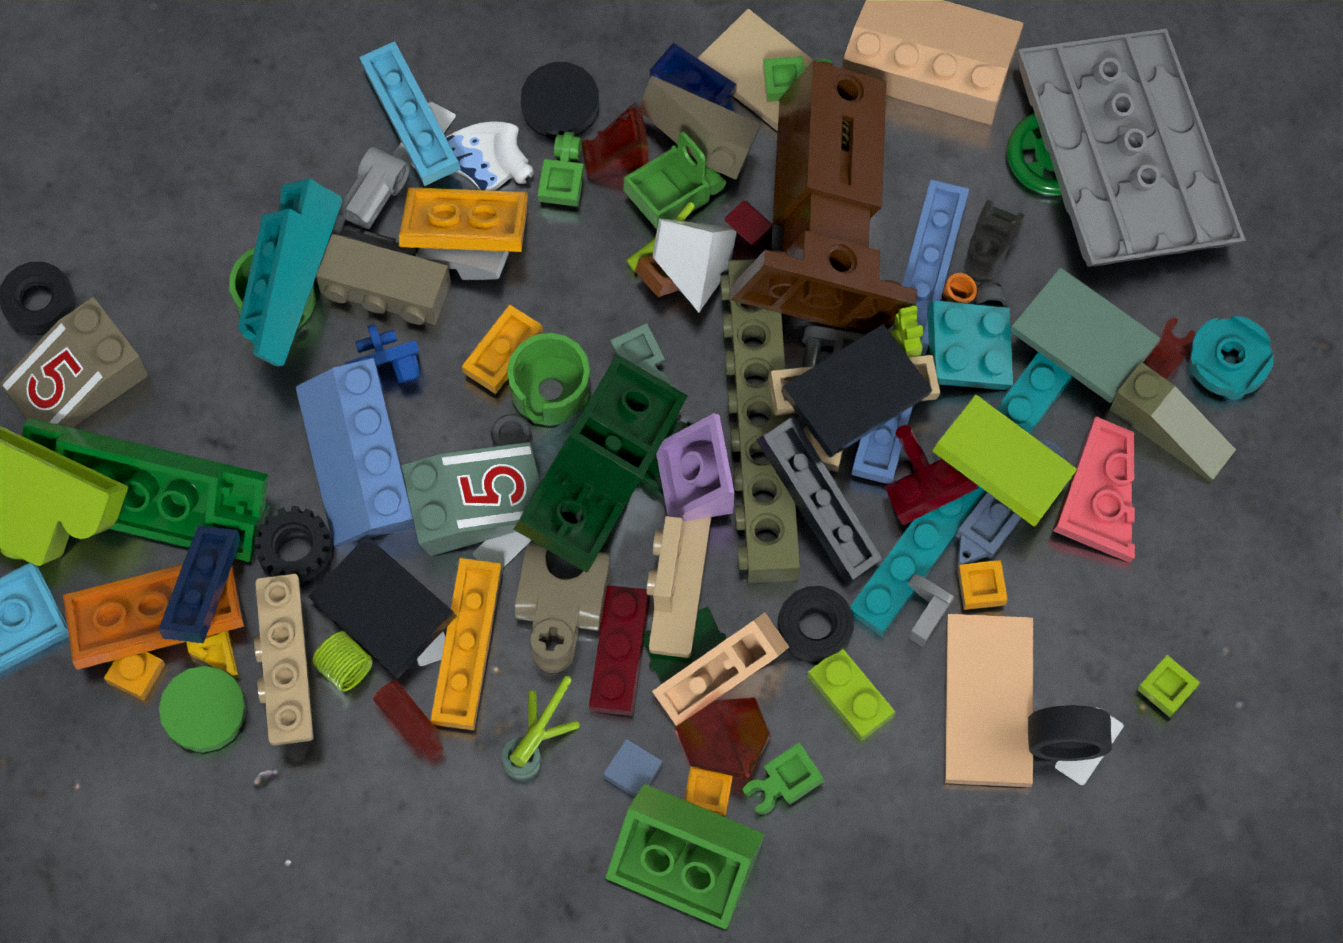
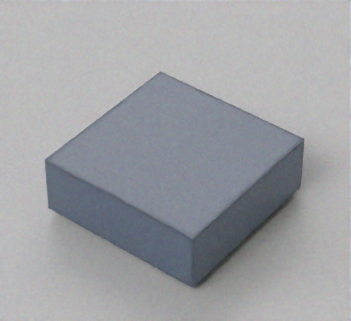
M626 739L604 771L603 778L631 796L636 797L643 784H651L662 767L663 761Z

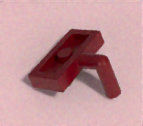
M902 425L896 430V436L915 471L885 486L902 525L979 489L976 483L945 460L940 459L929 464L920 443L909 425Z

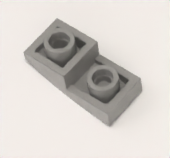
M419 248L416 257L447 265L448 269H457L462 280L499 279L509 251Z

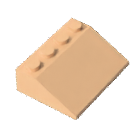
M866 0L854 26L843 58L842 69L866 73L871 77L886 81V96L992 125L1024 23L944 0Z

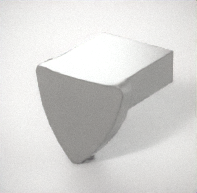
M914 573L908 585L929 604L911 630L908 639L923 648L950 607L954 596L928 579Z

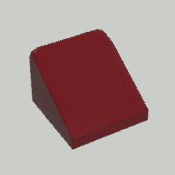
M743 200L725 217V222L751 245L769 246L772 243L773 224L749 202Z

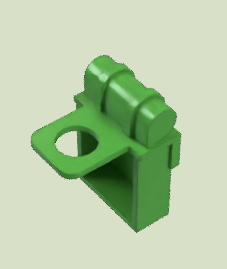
M681 132L678 134V148L673 145L669 151L624 177V192L657 229L659 218L673 220L689 202L695 205L691 211L693 212L709 202L710 194L715 195L724 188L726 181L720 175V172L705 166L706 160L702 151L685 132ZM686 146L692 150L696 160L687 153Z

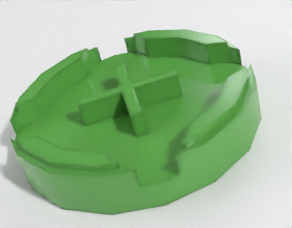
M200 666L187 669L171 680L162 693L159 712L161 724L173 742L191 751L204 753L218 750L234 740L240 732L239 728L242 726L243 720L245 721L247 707L245 695L234 677L219 668Z

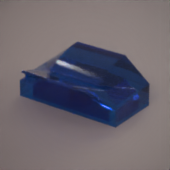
M672 43L650 69V78L654 76L722 107L737 92L736 83L675 43Z

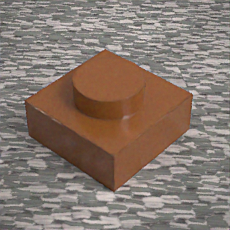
M653 255L638 259L635 272L658 297L680 290L652 258Z

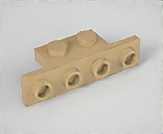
M666 516L663 531H655L653 555L659 556L657 570H649L647 595H653L654 615L649 641L650 653L684 658L691 656L711 517L683 521L682 518Z
M296 574L259 578L255 583L260 636L254 637V649L257 663L262 662L263 677L257 679L260 703H266L269 742L275 746L311 741L313 739V726L299 578Z

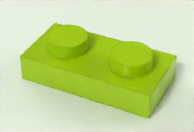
M844 649L825 658L808 671L807 677L860 741H863L894 717L895 710Z

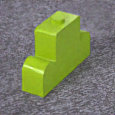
M0 426V552L3 555L18 560L24 559L36 566H41L63 555L69 535L78 539L89 538L108 530L115 524L128 486Z

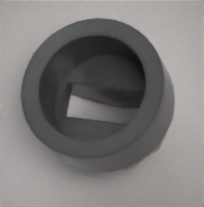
M985 281L977 287L974 304L1007 308L1006 293L1000 284Z

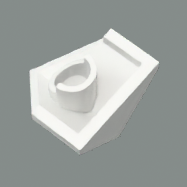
M659 218L652 258L660 265L698 312L701 311L719 285L720 276H725L728 272V261L732 260L736 231L732 227Z

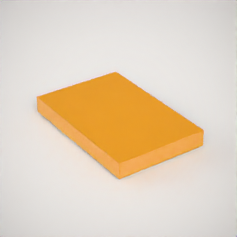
M408 188L399 232V247L521 252L528 208V193Z

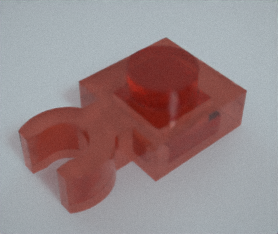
M1175 317L1165 324L1161 336L1162 340H1160L1159 344L1143 363L1166 380L1170 379L1185 358L1178 352L1190 347L1196 333L1191 330L1184 338L1175 337L1172 333L1178 322V319Z

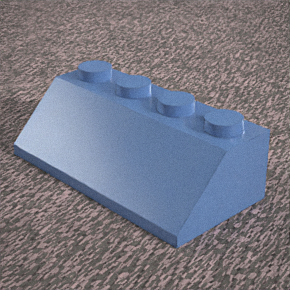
M374 358L331 368L296 386L333 546L337 547L361 541L366 535L369 538H374L414 528L415 525Z

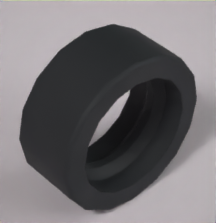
M1077 705L1054 706L1037 710L1028 717L1030 753L1039 758L1057 761H1082L1105 756L1112 750L1110 714L1102 709Z

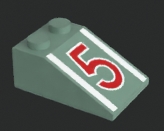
M530 442L443 453L401 465L418 542L430 556L517 532L513 529L541 483Z

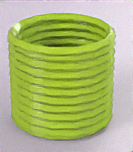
M339 631L330 635L317 648L312 657V665L340 692L348 691L360 683L373 664V658L345 631Z

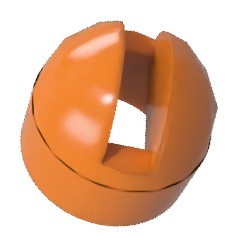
M955 273L945 281L942 299L944 302L969 304L977 294V286L974 280L967 274Z

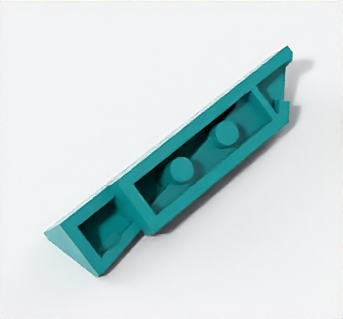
M310 178L282 185L279 211L262 215L238 329L242 336L253 343L255 347L252 351L253 354L274 366H283L285 364L342 205L341 196Z

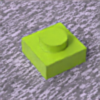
M1166 655L1139 685L1137 690L1171 718L1198 688L1200 682L1171 657Z

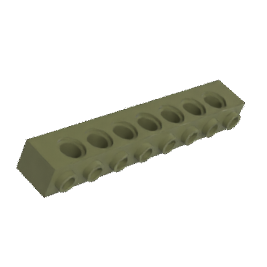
M756 259L728 261V276H720L721 300H729L730 313H723L724 338L732 337V350L725 351L726 375H734L735 388L728 389L729 414L737 413V427H730L731 452H739L740 466H733L734 491H742L743 505H735L736 530H744L745 545H738L739 570H747L748 584L798 581L800 563L795 502L769 461L757 463L751 458L754 453L763 452L756 439L789 418V414L775 416L768 380L770 371L785 369L782 317L779 312L763 308L748 310L741 306L743 303L730 300L731 285ZM750 338H756L762 341L763 344L752 348L743 342ZM751 376H760L766 382L762 385L754 386L749 384L746 379ZM753 414H763L769 420L764 424H755L748 418ZM759 491H768L775 498L770 502L763 503L757 501L753 495ZM762 530H770L778 538L772 542H762L756 537V534Z

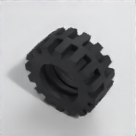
M291 506V511L286 512L284 507L278 509L279 515L275 517L270 513L265 518L267 523L259 525L257 529L259 535L255 537L254 541L255 552L265 574L267 573L269 577L296 574L299 578L300 587H304L305 581L309 580L311 584L318 581L316 576L319 573L324 575L327 572L326 565L328 563L331 564L333 559L332 550H334L332 538L322 518L319 515L315 516L313 511L307 508L304 512L301 511L299 506ZM293 533L307 535L312 542L311 549L302 559L285 561L278 556L277 546L285 536Z

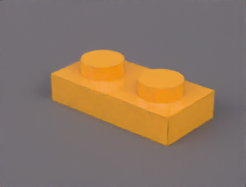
M509 304L461 366L462 372L496 394L508 379L507 368L512 353L523 341L533 335L542 334L544 332L543 325Z

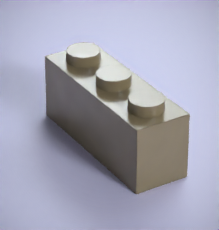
M336 234L331 235L316 274L320 292L326 298L338 303H345L348 300L362 304L365 309L377 314H383L385 311L400 315L405 321L421 325L424 322L436 325L451 285L447 265Z

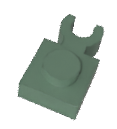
M647 323L610 340V345L615 355L622 356L671 385L669 377L656 368V366L665 362V358Z

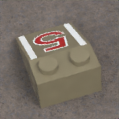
M92 297L58 320L5 376L0 385L26 420L32 418L73 428L149 375L140 356L95 298Z

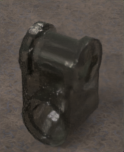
M991 200L986 201L970 239L964 263L965 271L971 278L983 282L990 281L997 276L1009 249L1013 247L1026 214L1019 212L1015 215L995 207L994 202ZM985 253L990 255L992 259H983L977 254Z

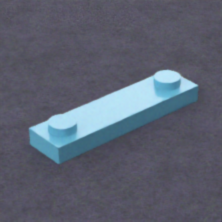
M396 42L389 43L359 57L367 77L424 186L461 170L451 146Z

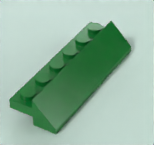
M29 418L23 424V437L128 486L118 519L109 529L188 548L191 545L197 526L238 530L241 542L235 559L250 562L253 559L256 549L254 541L255 537L259 535L257 529L260 524H264L270 506L266 504L269 474Z

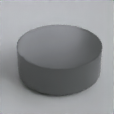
M507 414L498 418L491 428L493 447L527 442L532 444L533 435L529 422L517 414Z

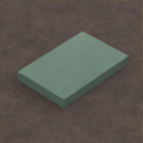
M1062 268L1055 273L1016 320L1010 331L1109 403L1114 400L1120 387L1140 362L1144 363L1161 339Z

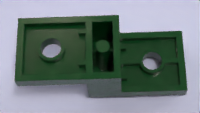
M616 354L513 530L581 570L588 572L623 508L643 479L688 395ZM626 401L637 403L642 408V412L632 410ZM561 512L573 514L577 518L578 523L572 524L563 519Z

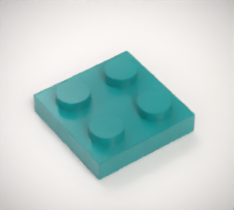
M933 300L927 306L929 355H933L938 384L1008 390L1012 387L1010 308Z

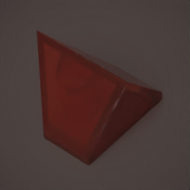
M636 101L604 130L598 131V135L594 139H586L582 142L587 176L591 179L629 174L649 163L648 141L642 110Z
M755 697L715 700L675 727L689 766L747 780L771 738Z

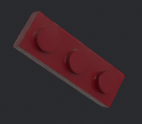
M607 585L589 700L591 712L633 716L651 595H647V589Z

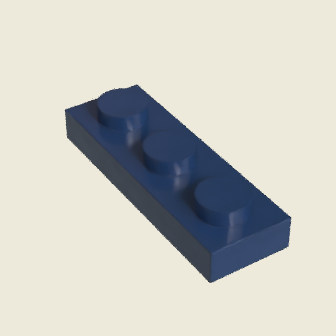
M197 526L159 626L163 639L204 644L241 542L238 530Z

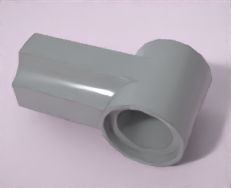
M375 146L368 149L359 165L358 178L343 200L339 214L357 228L370 229L390 195H397L404 187L409 176L410 164Z

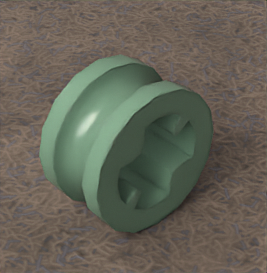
M523 737L513 738L507 742L501 756L505 771L509 776L519 780L531 778L538 772L541 766V756L538 747L530 757H533L532 762H527L524 767L516 768L514 767L515 764L509 760L510 755Z

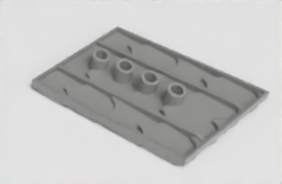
M1167 28L1023 48L1015 52L1030 106H1033L1045 149L1049 152L1066 211L1070 214L1082 257L1088 267L1207 248H1218L1246 241Z

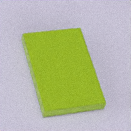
M977 395L973 397L932 450L1034 527L1077 471V468Z

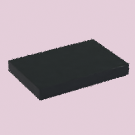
M882 324L784 385L781 392L829 458L929 396L933 389L885 325Z
M367 535L308 596L312 602L397 678L412 665L457 617L453 610Z

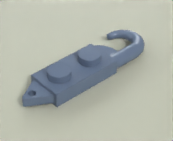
M1038 439L1068 462L1064 450L1058 444L1050 440ZM987 492L957 531L956 537L959 538L957 566L969 564L985 557L991 560L1022 517ZM963 554H967L969 558H965Z

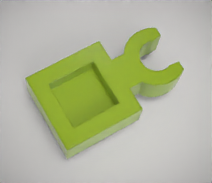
M916 305L899 309V313L895 316L893 330H889L908 357L921 356L923 349L920 337H923V327L918 325V309Z

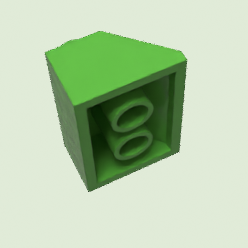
M643 784L628 808L605 879L726 930L751 874L765 834L652 786Z

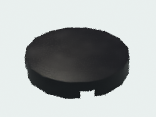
M552 62L537 68L527 77L521 89V108L526 121L539 133L547 135V133L564 135L565 131L578 134L591 125L597 115L599 89L594 78L584 68L569 62Z

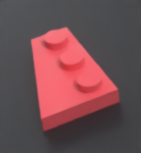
M1095 416L1090 422L1075 465L1077 471L1071 477L1053 531L1130 563L1135 559V544H1132V524L1135 522V507H1132L1134 432Z

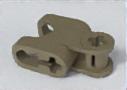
M529 542L526 545L515 603V619L533 622L530 637L532 655L536 665L545 672L559 673L566 670L572 664L579 629L600 631L607 585H609L611 573L609 553L599 552L588 572L583 571L578 577L562 580L556 578L548 571L547 549L537 543ZM551 641L559 642L554 647V651L546 650V648L550 647Z

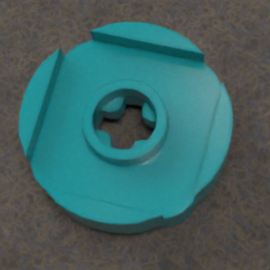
M1232 316L1231 319L1220 320L1214 318L1202 325L1197 331L1190 347L1188 367L1190 372L1195 375L1196 379L1206 389L1226 396L1229 399L1237 400L1245 394L1257 390L1267 379L1274 363V355L1272 356V350L1269 346L1271 341L1265 330L1248 318L1242 316ZM1232 349L1239 352L1237 359L1240 363L1226 362L1221 351L1230 352Z

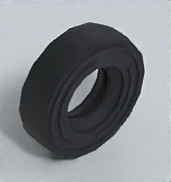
M28 262L17 266L6 275L0 286V306L3 315L16 329L29 334L48 332L58 320L69 314L73 309L74 292L68 277L58 267L46 262ZM34 285H44L52 292L49 304L37 311L26 309L21 303L25 290Z
M807 586L795 591L783 603L778 615V631L789 646L787 650L795 657L807 662H821L825 658L839 653L849 645L854 631L853 613L847 601L835 590L824 586ZM812 609L824 611L830 616L832 621L831 632L820 639L807 637L799 626L801 616Z

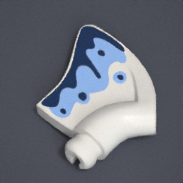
M483 122L460 129L446 137L461 168L456 173L469 179L479 190L495 191L511 178H514L519 184H525L527 176L532 178L534 169L528 164V159L517 146L519 128L513 124Z

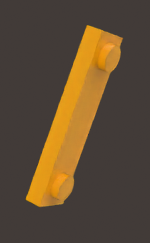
M465 558L459 559L451 603V610L454 611L457 617L447 626L431 714L432 725L467 730L475 729L502 575L501 563Z

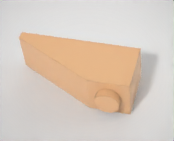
M764 612L655 688L652 692L674 724L678 726L777 658L789 646Z

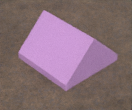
M713 413L664 439L656 453L667 515L669 517L682 518L683 521L733 514L734 488L719 414Z

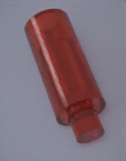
M397 680L387 683L374 695L373 701L415 752L423 750L430 760L443 752L444 748L436 740L440 732Z

